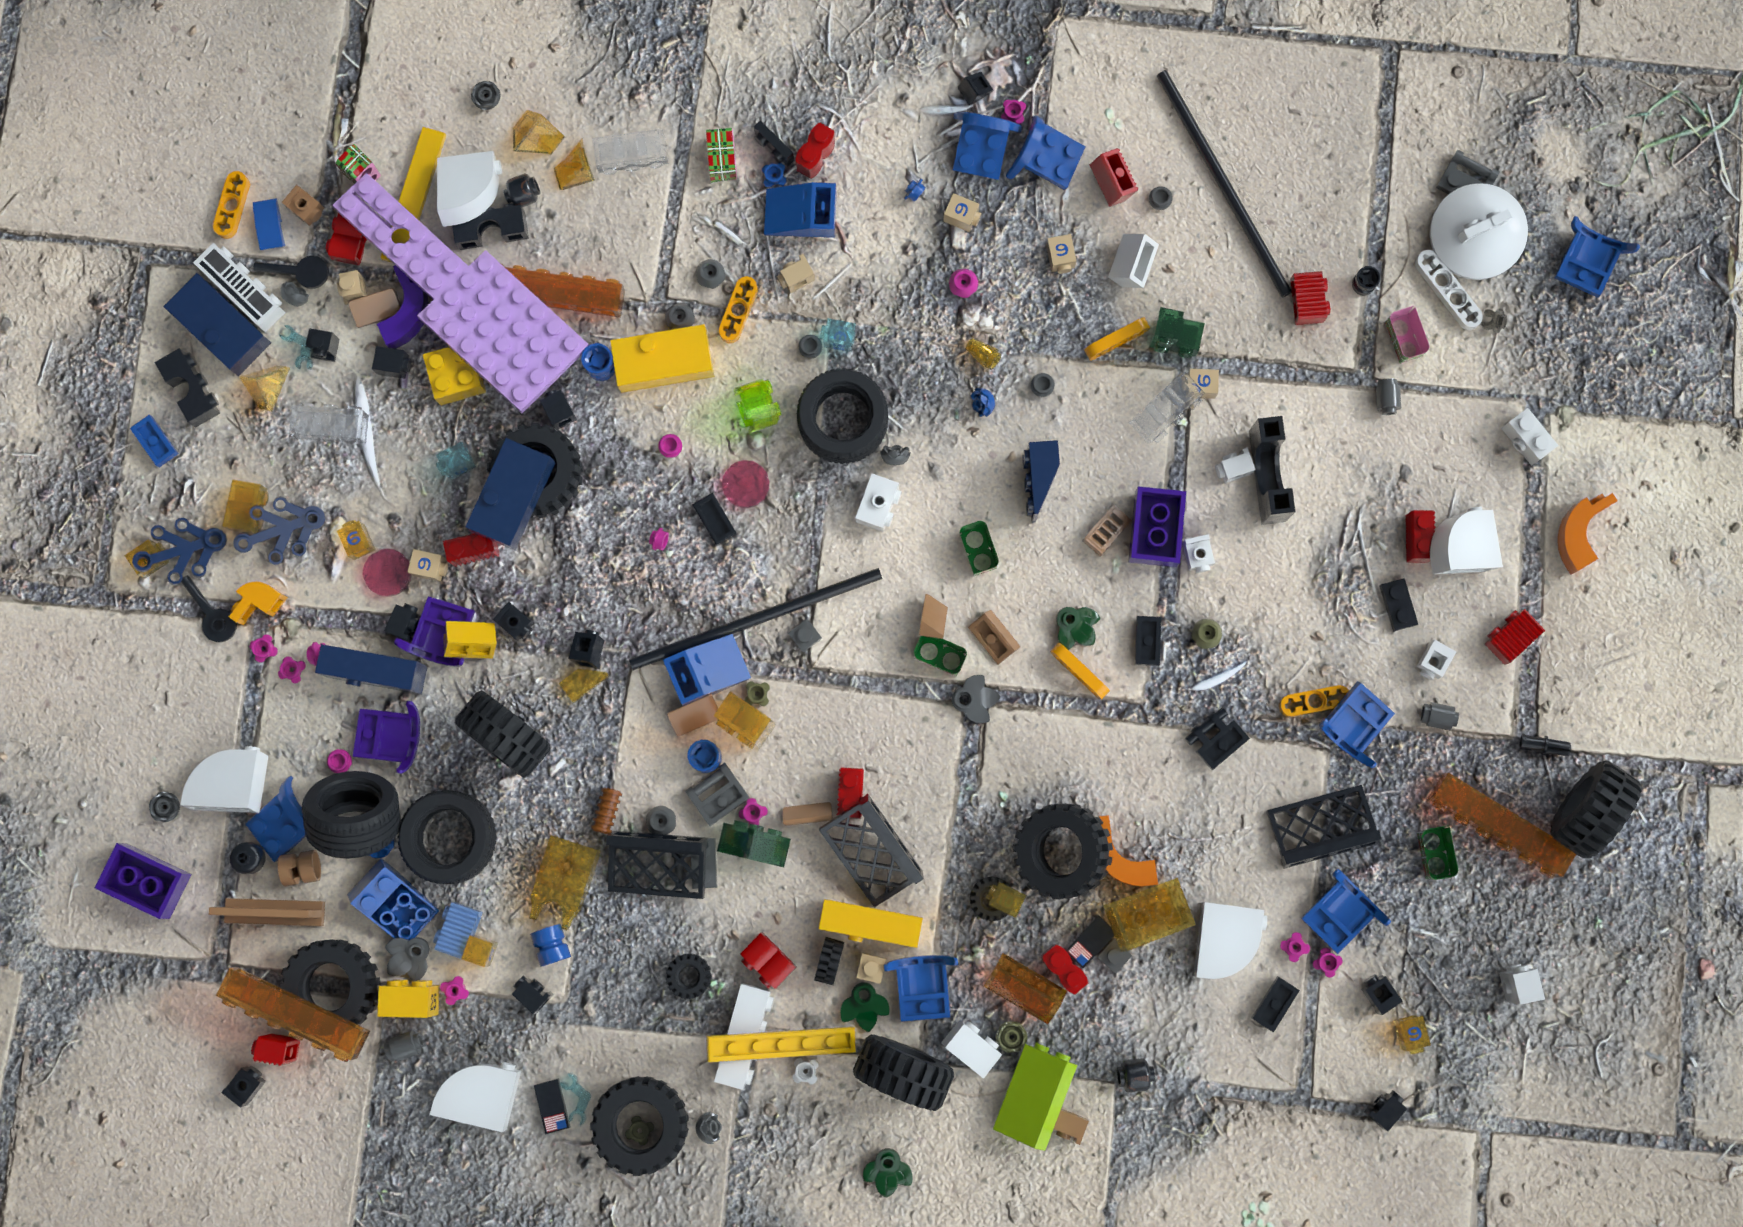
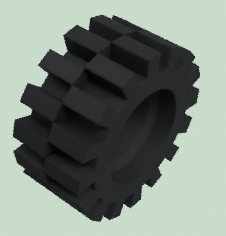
M992 876L983 878L973 886L970 892L972 910L978 917L984 920H1001L1013 908L1014 892L1010 885L1001 878ZM995 889L1001 896L1005 893L1010 894L1013 897V903L1011 906L1006 907L1004 902L1007 896H1004L997 908L990 909L983 904L982 896L985 891ZM1009 898L1006 903L1010 904L1011 899Z
M825 937L814 981L834 985L845 942Z
M683 954L676 957L669 964V968L666 970V983H668V988L673 991L674 995L682 999H693L703 994L710 986V980L712 979L711 968L701 956ZM684 967H693L698 972V980L692 986H686L680 981L679 975Z

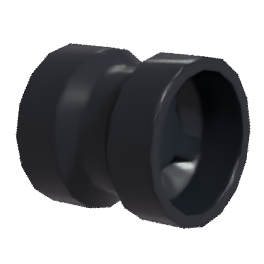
M1372 266L1362 267L1353 278V290L1362 296L1371 294L1381 280L1379 271Z

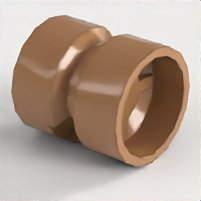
M317 851L300 852L299 856L295 853L280 855L278 858V873L284 887L298 885L301 880L304 883L320 881L321 863Z

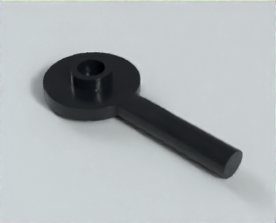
M318 256L304 257L298 262L297 266L254 262L253 265L254 271L295 275L297 281L308 289L321 287L329 276V268L326 262Z
M189 575L183 577L181 583L206 615L202 622L204 635L209 640L219 643L231 639L237 630V622L229 617L231 612L224 609H213Z

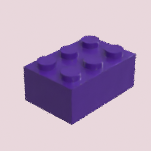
M1137 487L1134 497L1128 563L1177 567L1180 564L1187 491Z
M116 843L94 888L158 919H170L192 874L129 844Z

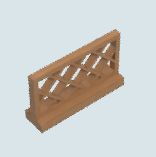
M226 898L225 907H209V915H224V923L324 926L326 901Z

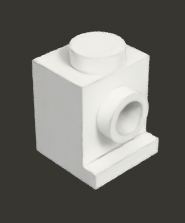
M1248 448L1242 449L1238 456L1236 452L1224 456L1223 461L1215 465L1218 477L1220 479L1223 478L1225 484L1252 475L1256 470Z
M1209 534L1183 541L1182 545L1189 571L1195 570L1196 573H1203L1209 571L1210 566L1215 564ZM1197 550H1202L1204 552L1203 558L1197 557Z
M1433 640L1428 643L1416 667L1421 669L1420 674L1427 679L1433 680L1434 677L1437 679L1442 678L1456 651L1437 640ZM1430 658L1436 660L1437 664L1435 667L1429 664Z

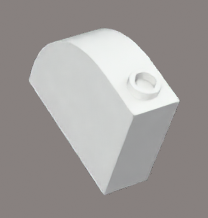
M494 151L437 158V212L443 227L468 222L481 215L491 206L498 193L499 175L502 174L501 162L496 160Z
M1482 507L1469 508L1466 513L1450 517L1438 526L1433 535L1430 548L1433 574L1486 572L1503 567L1493 510H1482Z
M246 746L245 750H224L207 757L188 777L183 789L180 805L197 811L259 813L268 755L260 752V748Z
M1201 902L1193 976L1206 979H1220L1231 976L1247 966L1259 948L1262 930H1266L1267 916L1264 915V910Z
M501 1062V1065L477 1064L462 1069L450 1076L442 1084L434 1098L430 1115L504 1132L508 1127L521 1070L515 1069L516 1065Z

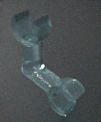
M284 325L291 330V334L288 337L279 335L280 338L286 342L293 341L301 345L300 356L295 361L296 367L301 369L302 361L307 360V368L311 370L313 361L310 359V351L305 347L307 337L298 334L291 326Z
M568 1073V1076L573 1080V1084L568 1086L563 1081L560 1084L563 1089L571 1090L579 1097L575 1111L569 1115V1122L573 1120L575 1114H579L582 1118L581 1126L587 1118L585 1111L591 1099V1094L578 1083L575 1074Z

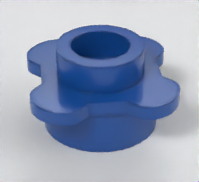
M782 163L763 166L762 172L765 174L764 185L770 188L778 184L784 186L787 179L784 177L785 166Z
M923 179L916 182L912 180L904 190L907 193L904 197L905 200L910 198L915 202L926 188L921 183Z

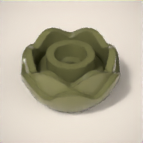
M1202 619L1195 623L1191 636L1198 647L1202 649L1214 648L1221 641L1222 629L1216 621Z
M1013 1021L1003 1023L996 1033V1041L1005 1052L1016 1053L1021 1051L1028 1039L1024 1027L1020 1023ZM1014 1035V1038L1010 1039L1009 1036Z

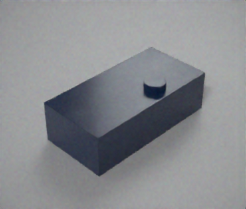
M198 273L163 306L238 377L271 344L254 325Z
M506 438L465 527L472 533L516 551L555 465V461L548 455Z
M321 644L315 673L327 678L346 681L347 685L360 687L361 684L422 695L428 666L418 661Z

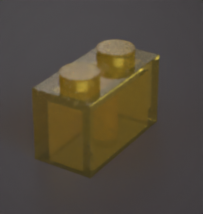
M232 480L222 526L231 531L249 534L257 533L262 528L264 520L252 519L250 517V509L254 505L262 507L267 505L269 498L267 488L261 484ZM254 509L252 511L253 515L256 517L262 515V511L260 509Z

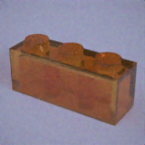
M1004 953L1001 954L983 986L1046 1024L1050 1023L1067 993V990Z

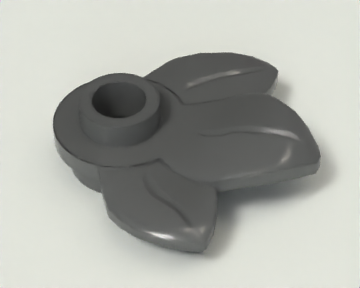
M984 675L969 677L964 686L957 689L952 695L954 708L965 712L968 719L976 723L989 722L990 716L987 709L995 705L1000 699V695L996 691L984 687ZM960 696H967L968 703L961 704L959 702Z
M398 937L386 944L385 949L393 955L387 965V973L389 975L401 976L407 973L412 981L420 980L425 975L428 968L426 958L430 951L426 940L420 937L410 940ZM419 947L421 953L415 954L412 948Z

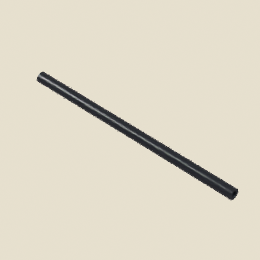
M1168 71L1160 72L1157 75L1159 82L1282 298L1292 293V290Z
M879 568L631 658L629 659L632 670L642 668L684 650L740 632L883 579Z

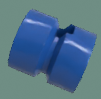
M594 343L584 349L581 361L591 378L596 381H606L613 377L615 374L613 355L607 346Z
M701 739L695 741L688 750L687 758L689 764L702 773L715 771L722 762L721 750L709 740Z
M561 924L530 934L534 947L539 948L536 955L540 967L571 957L568 945L562 942L565 935Z

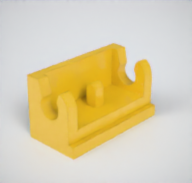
M446 621V634H443L444 657L493 659L497 645L495 623Z

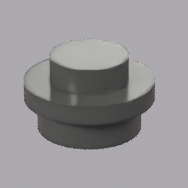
M1163 186L1154 188L1149 194V203L1156 210L1167 209L1173 200L1171 191Z
M806 335L799 342V351L805 358H816L822 352V342L815 335Z
M1046 373L1035 375L1031 381V390L1039 397L1049 396L1055 387L1053 378Z

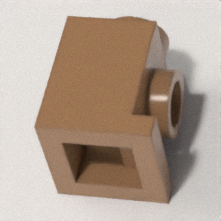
M297 184L282 201L283 205L309 226L320 219L322 211L325 209Z
M1061 1108L1054 1129L1057 1130L1056 1135L1070 1140L1072 1136L1074 1137L1073 1141L1080 1145L1089 1121L1087 1118Z

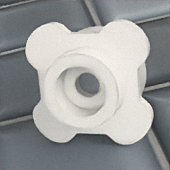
M802 1058L796 1059L794 1062L796 1067L795 1074L793 1075L794 1082H808L811 1085L816 1083L817 1077L815 1074L819 1066L818 1062L814 1059L811 1061H804ZM804 1069L808 1070L807 1074L803 1072Z

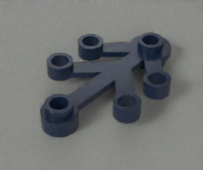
M282 496L276 497L273 501V507L276 511H288L298 516L296 519L287 520L264 510L260 505H254L250 509V517L252 519H262L276 526L252 535L246 532L238 533L233 541L234 548L241 553H246L252 549L254 544L280 535L274 550H271L268 555L269 562L278 565L283 561V552L293 530L303 527L298 541H295L291 547V551L295 556H302L306 552V543L312 530L320 528L325 522V514L320 507L311 505L302 508L288 502ZM283 500L285 507L278 508L276 502ZM254 509H260L262 511V515L256 517L253 515L252 511ZM315 514L318 519L315 522H311L308 520V516ZM245 539L248 545L241 547L238 542ZM299 544L304 549L302 552H296L294 547ZM278 553L281 558L278 561H274L271 555Z
M178 518L174 525L178 533L188 532L199 538L190 542L166 531L161 525H155L151 529L152 539L155 541L163 540L176 547L151 555L145 551H140L133 556L132 565L139 572H147L153 564L180 556L174 569L167 576L168 582L176 586L182 582V574L194 551L204 549L199 561L194 563L191 568L192 575L196 578H201L206 574V566L213 552L222 550L226 545L227 538L222 530L218 528L204 530L189 523L186 518ZM179 522L186 523L187 527L185 529H179L177 524ZM156 529H160L163 535L157 537L153 532ZM211 537H217L219 542L217 544L210 543L209 539ZM140 559H145L147 561V565L141 567L138 565V561ZM200 566L204 571L201 574H197L194 568ZM177 574L180 579L174 582L170 579V576Z

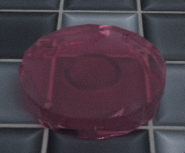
M742 460L732 464L725 472L722 488L725 497L731 504L739 508H752L765 500L769 493L770 481L767 472L762 466L754 461Z
M394 549L377 551L375 554L370 555L364 564L363 578L371 591L380 596L391 597L398 595L407 588L411 581L412 575L408 573L410 562L405 555Z

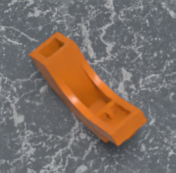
M1602 493L1590 501L1586 497L1572 506L1563 517L1558 530L1557 543L1562 562L1570 575L1599 559L1587 540V526L1593 516L1618 501L1613 493L1606 497Z
M1109 815L1099 816L1103 821L1102 828L1108 829L1110 836L1107 837L1108 843L1113 845ZM1113 845V850L1109 851L1112 863L1106 867L1109 876L1121 883L1132 886L1158 885L1155 860L1140 862L1127 860L1116 851Z

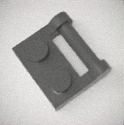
M1457 150L1436 188L1450 194L1456 189L1470 184L1493 185L1500 171L1495 168L1491 170L1464 156V152ZM1460 164L1487 178V180L1483 183L1456 169V166Z
M725 762L719 766V770L694 788L689 787L685 790L709 826L715 824L750 798ZM724 777L728 779L729 783L705 800H700L698 797L700 794Z

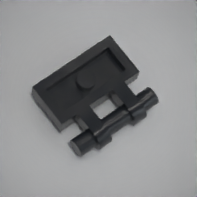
M1223 707L1216 713L1212 712L1207 716L1208 719L1199 727L1195 726L1191 729V734L1185 738L1190 746L1196 741L1201 742L1203 746L1196 753L1211 770L1215 769L1250 739L1235 720L1227 726L1222 720L1228 713ZM1215 726L1220 732L1209 740L1205 734Z

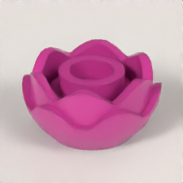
M965 268L956 270L949 278L950 291L959 297L968 298L978 289L976 274Z

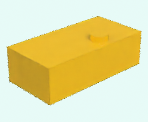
M705 324L610 340L617 386L621 393L715 377Z
M824 899L819 929L848 935V940L863 942V938L917 948L923 918Z

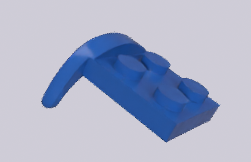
M955 112L953 119L962 120L963 123L953 170L999 180L1009 130L1021 133L1022 126L1018 123L970 112Z
M1033 115L1027 138L1016 160L1008 170L1006 177L1013 179L1022 168H1025L1065 190L1069 186L1086 146L1048 126L1041 117Z
M1574 216L1571 228L1575 234L1554 278L1598 298L1605 288L1620 253H1635L1639 250L1640 245L1606 237L1584 225L1578 216Z
M1357 681L1327 718L1323 717L1319 722V728L1333 743L1352 758L1370 768H1375L1377 763L1362 752L1395 713L1362 683Z
M292 776L288 777L281 784L279 794L246 823V826L273 862H277L280 855L287 854L306 837L302 807L292 790Z
M1336 869L1332 875L1337 882L1301 919L1336 954H1339L1373 918L1384 926H1388L1391 920L1341 870Z
M924 955L895 959L884 964V971L897 970L901 1022L950 1017L946 965H958L956 957Z

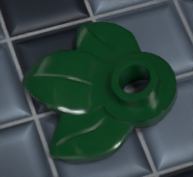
M1073 607L1060 609L1056 616V622L1060 627L1058 632L1059 642L1068 650L1073 647L1075 642L1085 646L1094 645L1096 635L1092 625L1100 620L1099 614L1088 607H1082L1077 610ZM1070 614L1072 616V622L1068 624L1066 622V616Z
M867 982L858 983L854 986L851 997L842 1003L841 1020L842 1022H849L856 1018L859 1026L866 1032H870L877 1022L878 1015H889V1003L884 996L876 993L875 988ZM861 990H866L869 993L867 999L860 998L859 992Z
M885 1148L878 1152L875 1160L866 1164L863 1170V1181L875 1182L880 1195L887 1198L896 1191L898 1184L911 1186L913 1175L910 1166L900 1161L897 1151ZM886 1159L893 1161L890 1165L884 1164Z

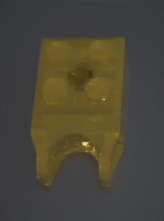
M550 835L531 893L532 909L529 919L537 920L545 905L555 902L559 904L563 912L561 929L569 930L573 919L582 909L601 850ZM571 860L570 864L573 865V870H568L566 873L563 867L564 863Z

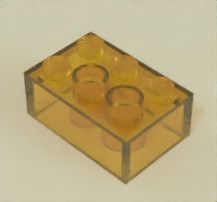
M731 691L714 714V717L718 720L716 725L731 736L734 732L737 733L738 736L736 738L750 749H753L754 746L760 749L776 726L771 718Z
M1178 878L1168 880L1103 905L1121 952L1132 950L1196 925Z

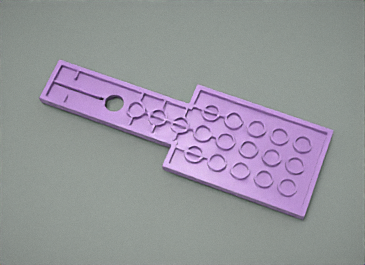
M367 173L333 204L334 209L433 299L417 315L418 318L521 414L589 346L585 340L486 250L468 266ZM403 228L409 231V240L405 244L394 243L391 237L395 230Z

